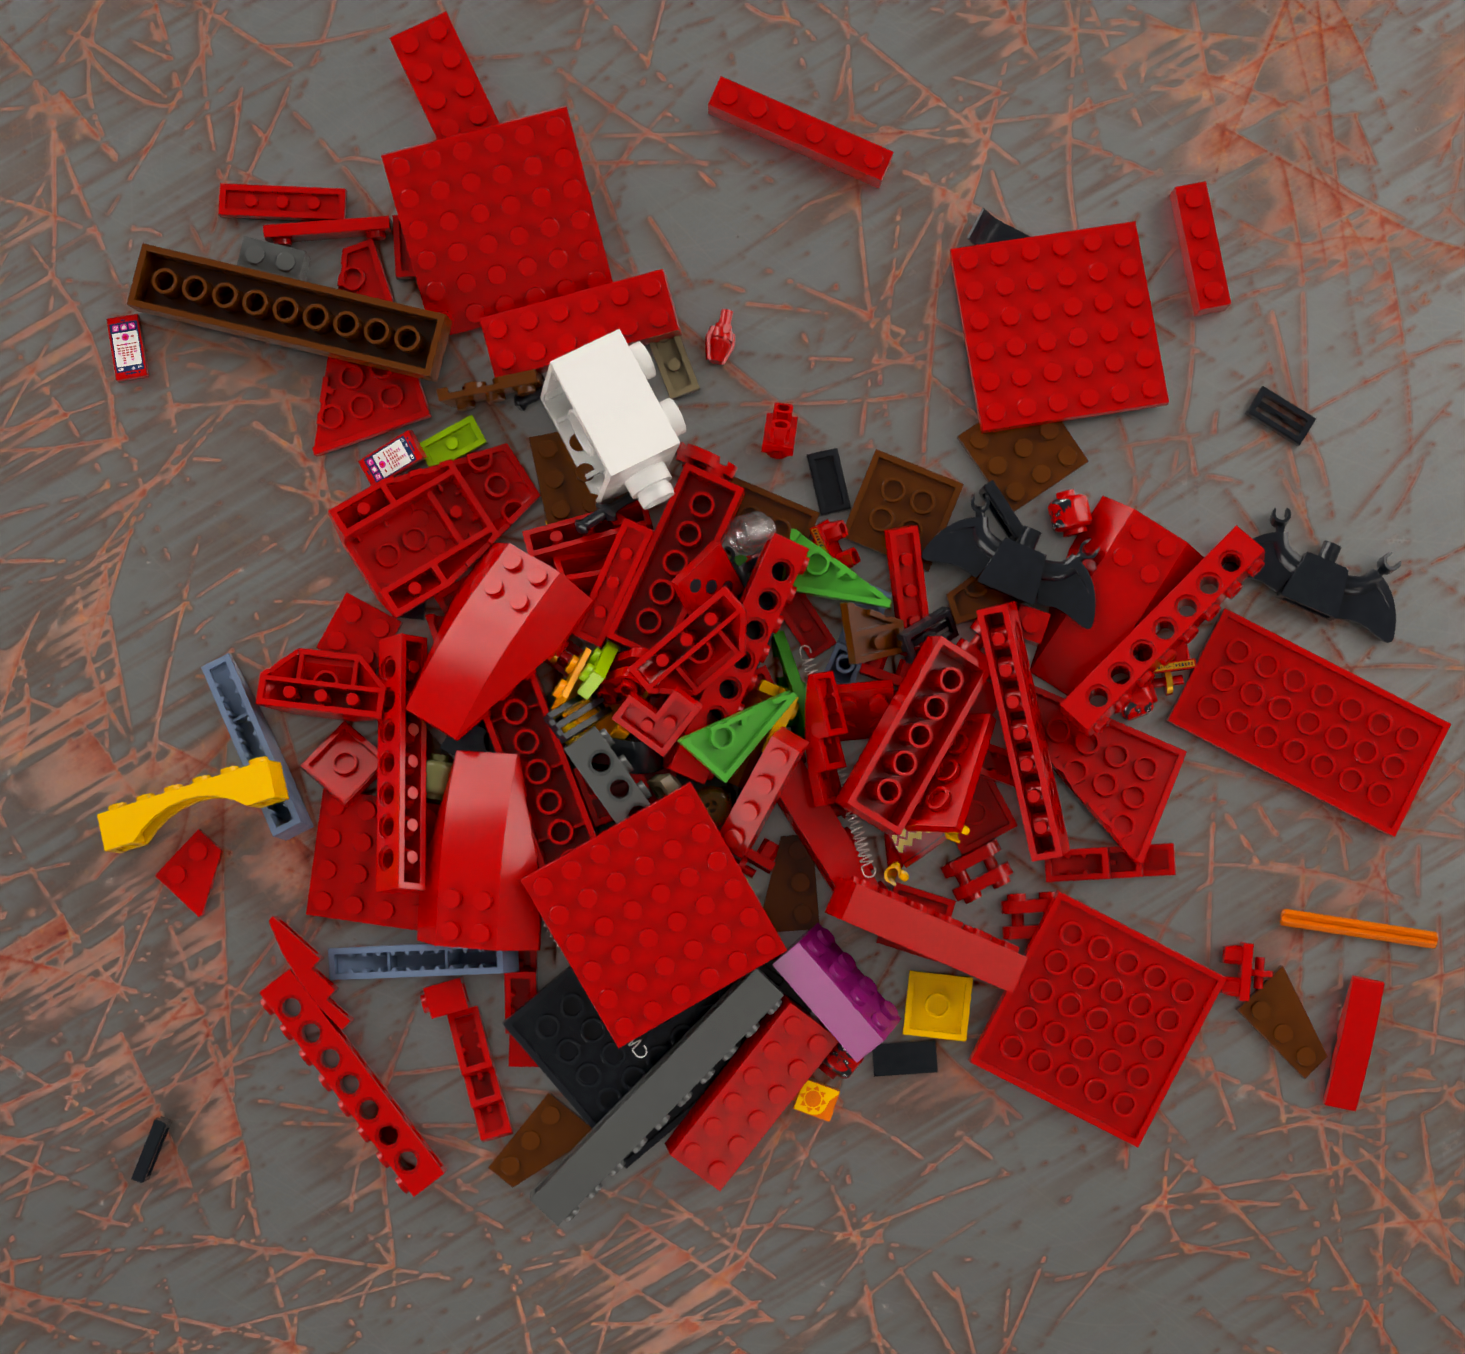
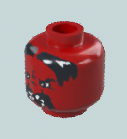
M1074 489L1056 493L1057 499L1048 505L1053 530L1056 533H1062L1063 538L1087 532L1086 527L1092 523V515L1087 497L1083 494L1075 495Z
M1128 677V678H1125V679H1123V680L1117 681V682H1115V683H1117V684H1124V683H1126L1130 678ZM1150 682L1144 689L1139 687L1131 695L1133 699L1130 704L1121 712L1116 710L1114 715L1120 713L1123 719L1131 721L1150 714L1153 711L1154 703L1158 702L1152 683Z
M838 1042L818 1068L831 1079H834L837 1075L843 1079H848L863 1062L864 1058L856 1062Z

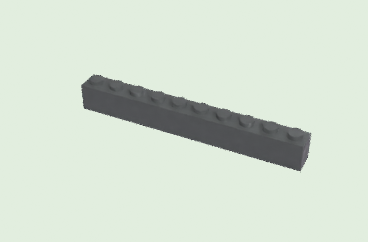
M759 967L739 978L530 1192V1201L557 1226L564 1220L566 1222L571 1221L580 1211L578 1205L586 1197L592 1199L603 1187L601 1182L609 1174L614 1176L625 1165L623 1159L631 1151L637 1153L648 1141L646 1136L654 1128L659 1130L670 1119L668 1113L676 1105L682 1107L693 1095L691 1090L699 1082L704 1084L715 1073L713 1067L721 1059L727 1061L738 1049L736 1044L744 1036L749 1038L760 1027L758 1021L766 1013L772 1015L783 1003L781 998L784 996L782 989Z

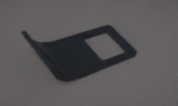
M982 208L967 239L972 244L979 245L1030 236L1003 223L992 216L985 208Z
M612 738L615 744L611 746V749L617 757L624 754L634 769L630 774H647L664 769L663 756L641 740ZM591 763L595 769L604 770L609 766L605 764Z

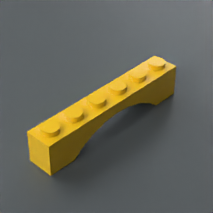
M266 756L257 757L249 760V765L242 768L230 766L221 769V774L211 777V775L198 776L192 779V784L186 786L176 784L165 787L162 794H143L136 797V802L128 805L126 802L112 804L108 806V811L97 814L104 850L107 852L123 853L148 845L156 832L168 819L182 809L201 801L232 799L246 806L263 808L288 800L289 796L281 762L268 760Z

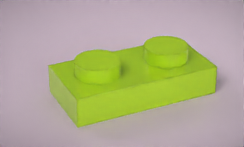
M473 415L420 442L427 456L425 461L428 467L438 465L439 462L462 458L488 444Z
M608 640L602 649L596 647L586 661L587 665L578 677L582 683L577 693L586 700L589 699L605 679L619 649L611 641Z

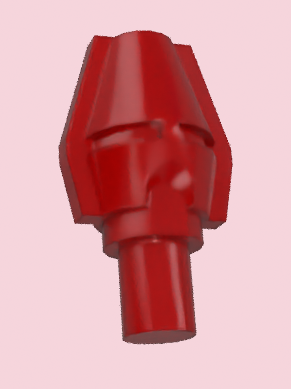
M729 309L721 310L719 321L715 323V326L711 325L705 336L706 360L721 366L726 363L735 347V334H733L731 326L733 311Z

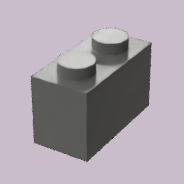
M244 236L237 265L305 281L311 258L304 250Z

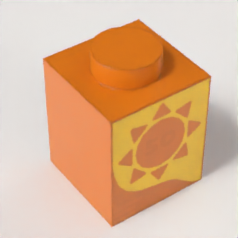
M809 1078L793 1098V1109L830 1122L840 1090Z

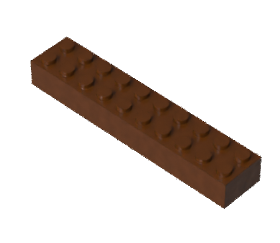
M142 243L127 300V305L138 312L436 383L453 323L446 314Z

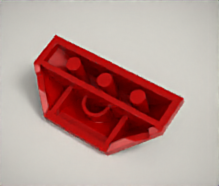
M725 585L628 669L648 693L671 694L675 687L678 686L690 696H697L746 655L747 610Z
M298 648L270 668L260 672L255 704L294 715L354 722L382 720L387 688L362 655Z

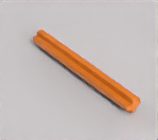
M1282 909L1280 915V924L1282 926L1432 949L1436 948L1438 943V933L1434 931L1290 909Z

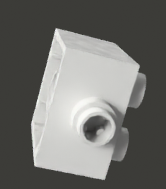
M620 329L550 361L540 399L576 467L582 463H588L593 466L594 470L585 474L586 479L591 477L593 479L585 483L590 493L598 495L597 499H595L596 502L607 504L613 501L614 498L629 491L633 499L639 498V503L646 510L661 504L675 494L671 483H669L672 476L668 468L681 443L678 436L686 433V425L675 402L671 398L659 402L647 380L656 376V370L645 346L640 341L628 346ZM573 434L576 435L584 449L583 451H575L571 448L569 440Z

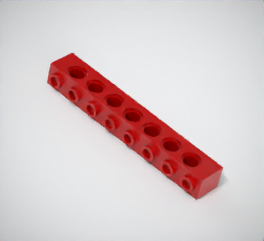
M1236 525L1060 704L1061 714L1088 738L1094 732L1100 734L1111 722L1109 717L1116 710L1123 711L1132 701L1133 697L1131 695L1139 687L1144 689L1155 677L1153 672L1161 664L1164 667L1167 666L1177 655L1175 650L1183 642L1188 644L1196 637L1199 632L1198 627L1206 619L1210 622L1221 610L1219 605L1227 597L1230 600L1233 599L1242 589L1243 585L1241 583L1249 575L1254 577L1265 565V562H1263L1265 549ZM1227 562H1234L1239 566V569L1229 572L1222 566ZM1205 584H1212L1218 590L1213 594H1206L1200 588ZM1184 606H1190L1196 612L1192 616L1186 617L1178 611ZM1167 628L1174 634L1168 639H1162L1156 633L1160 629ZM1139 651H1147L1152 655L1149 660L1144 662L1138 661L1134 656ZM1118 673H1124L1130 678L1124 684H1117L1112 680L1113 676ZM1101 695L1108 701L1105 705L1096 707L1090 703V700L1094 696Z
M777 533L768 535L739 600L747 610V624L751 621L756 622L760 627V634L754 640L750 639L746 634L747 663L745 667L738 669L733 665L697 695L695 700L703 706L677 741L685 735L708 726L706 716L713 709L720 713L721 719L744 710L745 704L741 703L745 692H751L757 681L758 675L754 674L758 663H764L769 654L771 646L767 643L772 632L776 634L782 625L784 616L780 615L785 603L788 605L791 603L796 593L797 587L793 586L797 575H803L809 564L810 558L806 557L809 548ZM776 563L782 564L786 569V576L782 581L776 580L772 575V568ZM763 592L769 593L773 598V605L769 610H764L759 605V597ZM725 680L731 681L734 685V693L727 699L719 691L720 684ZM676 742L665 768L705 785L707 779L711 781L714 774L680 743Z
M1016 601L984 607L976 610L1031 861L1062 857L1070 851V845Z
M403 633L379 640L378 677L386 686L387 692L383 719L378 720L376 892L398 895L425 891L427 723L408 712L405 708L427 659V638Z
M291 968L259 992L263 997L260 1000L263 1008L271 1016L274 1013L282 1022L279 1026L282 1033L288 1040L292 1041L294 1039L301 1047V1050L298 1051L301 1058L308 1066L314 1065L321 1074L318 1076V1079L322 1086L328 1092L331 1090L335 1092L340 1099L337 1104L341 1111L347 1117L351 1115L359 1124L356 1128L365 1142L369 1143L372 1141L378 1149L376 1153L377 1158L385 1168L391 1166L398 1176L395 1178V1181L405 1194L410 1192L415 1197L445 1174L447 1168L344 1032L318 1007L298 981ZM290 998L298 1000L301 1005V1011L297 1016L290 1015L286 1010V1002ZM308 1024H315L320 1029V1037L317 1041H311L306 1037L305 1028ZM333 1049L339 1054L340 1060L337 1066L333 1067L326 1064L324 1060L326 1050ZM346 1075H353L358 1079L359 1087L357 1091L350 1092L345 1089L343 1080ZM371 1100L377 1104L378 1114L376 1117H368L364 1114L362 1106L365 1101ZM391 1126L396 1129L398 1133L396 1142L389 1143L383 1139V1127ZM403 1152H412L416 1156V1167L407 1168L402 1164L401 1155Z

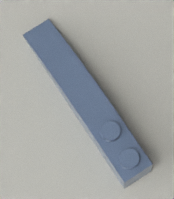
M227 653L202 666V671L243 767L249 765V760L263 756L268 757V760L281 762L289 799L261 808L273 837L287 841L313 828V823L277 741L259 705L255 704L256 700L232 655Z
M427 943L328 948L329 980L500 974L519 971L518 951L444 947Z

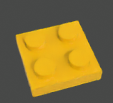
M909 970L902 1034L966 1042L973 978Z

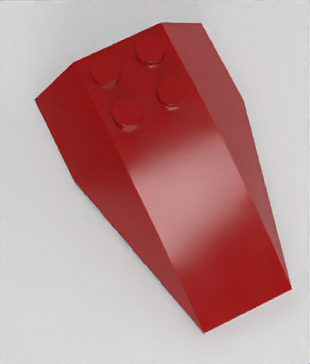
M505 443L467 454V456L459 459L439 462L438 465L408 471L404 475L384 478L328 510V514L344 548L378 601L397 619L449 588L541 495L509 445Z
M1105 496L1101 497L1091 513L1092 523L1086 527L1087 532L1077 535L1066 556L1067 559L1072 553L1076 555L1079 552L1081 543L1088 538L1092 539L1085 544L1084 548L1087 553L1092 554L1100 547L1099 553L1094 558L1085 559L1082 562L1091 576L1095 590L1096 607L1093 626L1090 629L1083 628L1061 610L1050 607L1048 613L1051 616L1042 642L1036 648L1030 667L1033 675L1067 696L1204 558L1188 542L1134 508Z
M493 543L455 592L405 709L458 741L490 713L489 709L499 700L503 702L512 694L511 690L523 679L528 680L537 672L536 668L546 659L550 661L560 651L594 604L593 600L561 572L510 543Z
M456 750L426 854L425 891L419 892L417 941L434 946L492 951L540 950L542 916L521 882L523 877L538 869L536 859L538 858L536 845L533 843L531 832L532 820L526 805L525 797H527L519 754Z

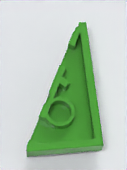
M791 528L790 540L809 548L806 557L810 558L804 574H798L793 586L797 587L796 593L891 609L892 600L860 578L839 560L833 558L820 546L814 544L797 529ZM784 567V570H783L782 580H783V579L785 578V576H786V569H785V567Z
M781 630L776 634L774 633L772 637L773 658L779 657L783 670V677L776 678L777 685L794 692L799 697L797 701L799 703L797 714L793 720L788 721L787 727H791V732L805 739L807 685L801 680L785 632Z
M787 690L685 735L677 742L717 778L726 783L798 696L794 692Z

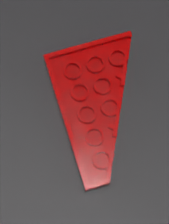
M371 238L343 248L341 273L338 276L337 283L338 289L395 302L374 239ZM328 357L319 401L321 403L320 411L317 414L315 445L312 447L314 455L318 457L432 417L420 379Z
M1034 685L1053 770L1130 859L1138 865L1143 864L1187 751L1109 718L1111 720L1109 725L1100 734L1094 732L1088 738L1061 714L1060 704L1065 698Z

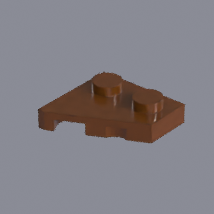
M851 602L840 603L849 664H860L904 653L900 647L903 645V642L899 641L896 636L905 630L903 620L882 615V613L871 609L855 606L856 604Z

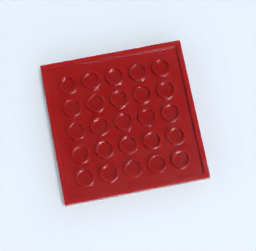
M567 106L381 154L424 309L446 314L453 321L449 336L482 327L480 318L613 282Z
M1136 221L950 249V260L981 434L1168 405V392Z
M691 782L684 784L521 879L522 884L618 1049L787 951Z
M1056 890L1023 954L1028 959L1014 992L1011 993L1004 990L968 1060L970 1063L1139 1147L1227 978Z

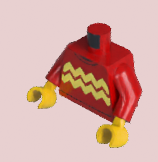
M964 825L962 834L968 835L970 829ZM905 828L900 836L884 833L888 866L884 872L885 881L895 887V879L898 875L899 879L906 882L909 879V875L905 870L901 869L903 864L906 868L947 839L960 843L958 833L907 831Z

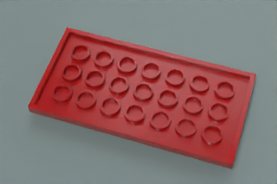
M1224 608L1196 661L1197 668L1192 669L1166 721L1375 829L1395 837L1451 723Z

